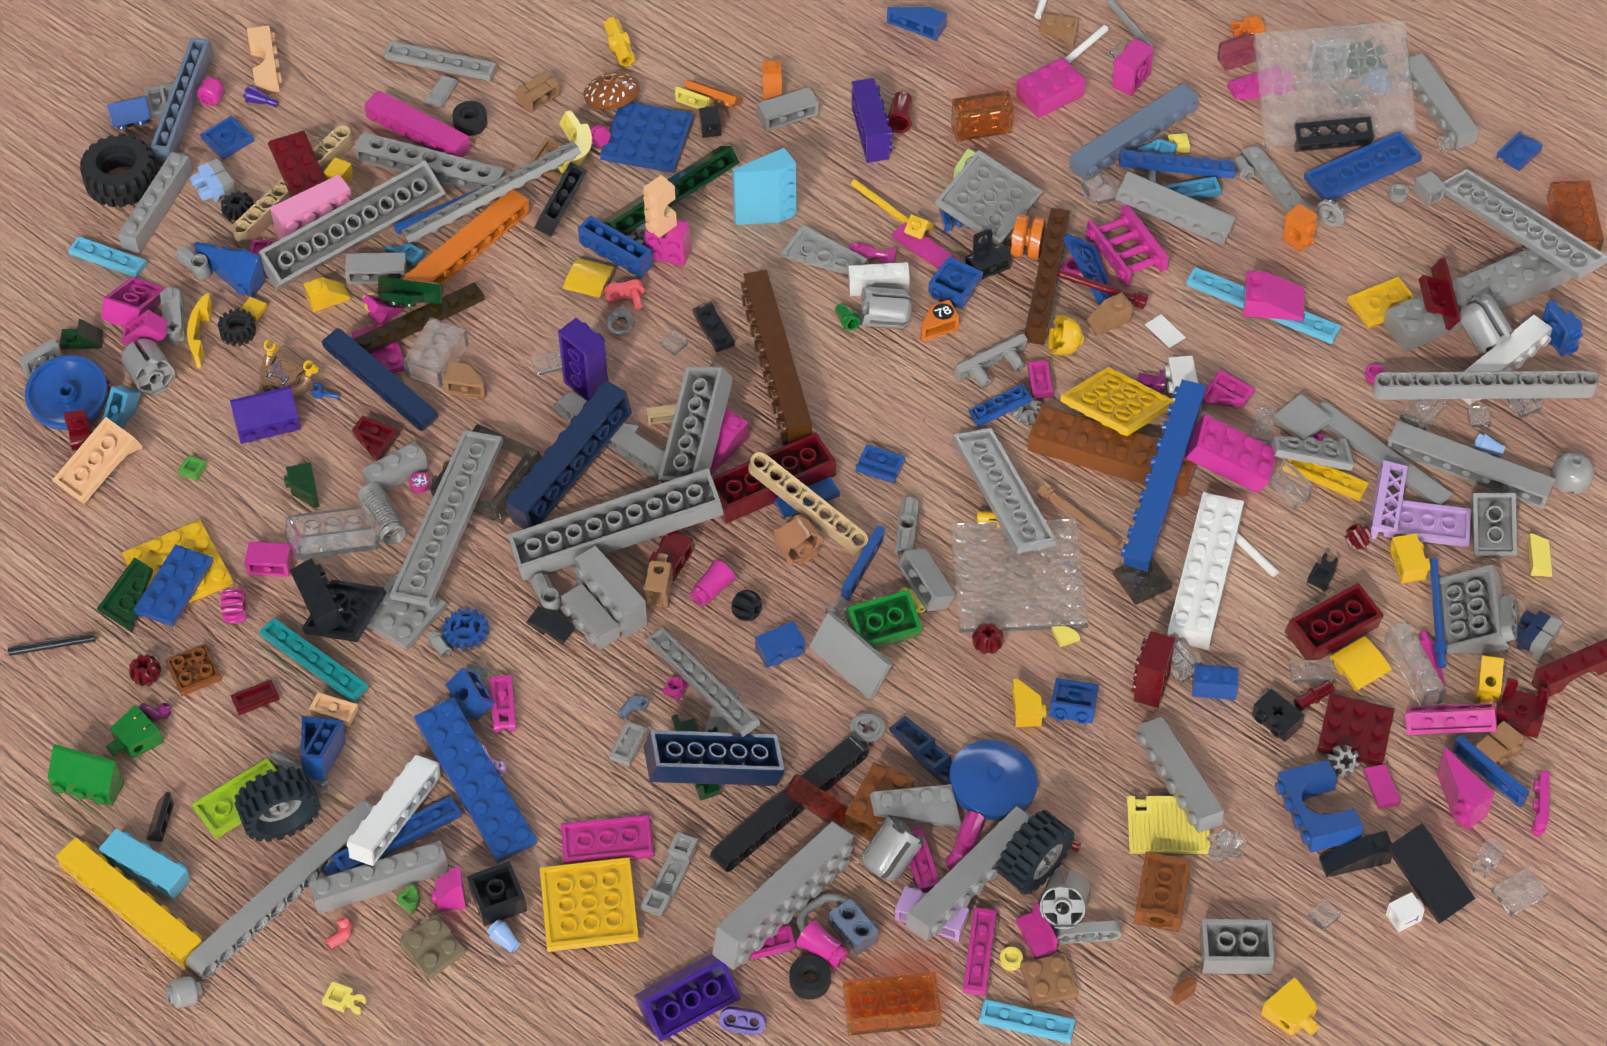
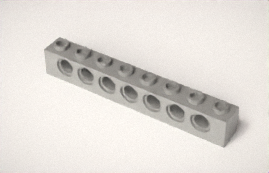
M366 132L362 133L354 147L356 161L400 173L426 160L439 183L468 191L481 189L506 176L505 169L498 166L484 164Z

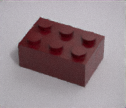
M1150 631L1148 639H1143L1140 650L1141 654L1137 656L1135 663L1136 669L1131 692L1135 693L1134 702L1159 708L1170 676L1175 637Z

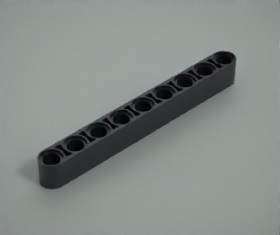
M849 736L721 841L712 850L710 858L725 872L733 870L862 763L867 757L869 750L855 737Z

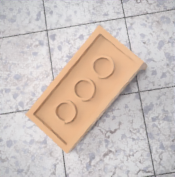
M105 417L52 481L82 504H85L114 468L127 455L138 449L141 450L142 445L132 435Z

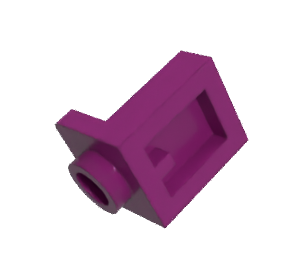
M1160 370L1159 376L1139 372L1137 381L1160 393V390H1165L1167 378H1163L1164 370Z

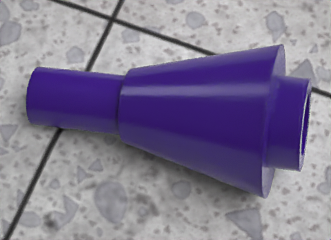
M253 85L246 87L243 94L246 103L268 104L276 108L279 104V100L268 97L267 94Z

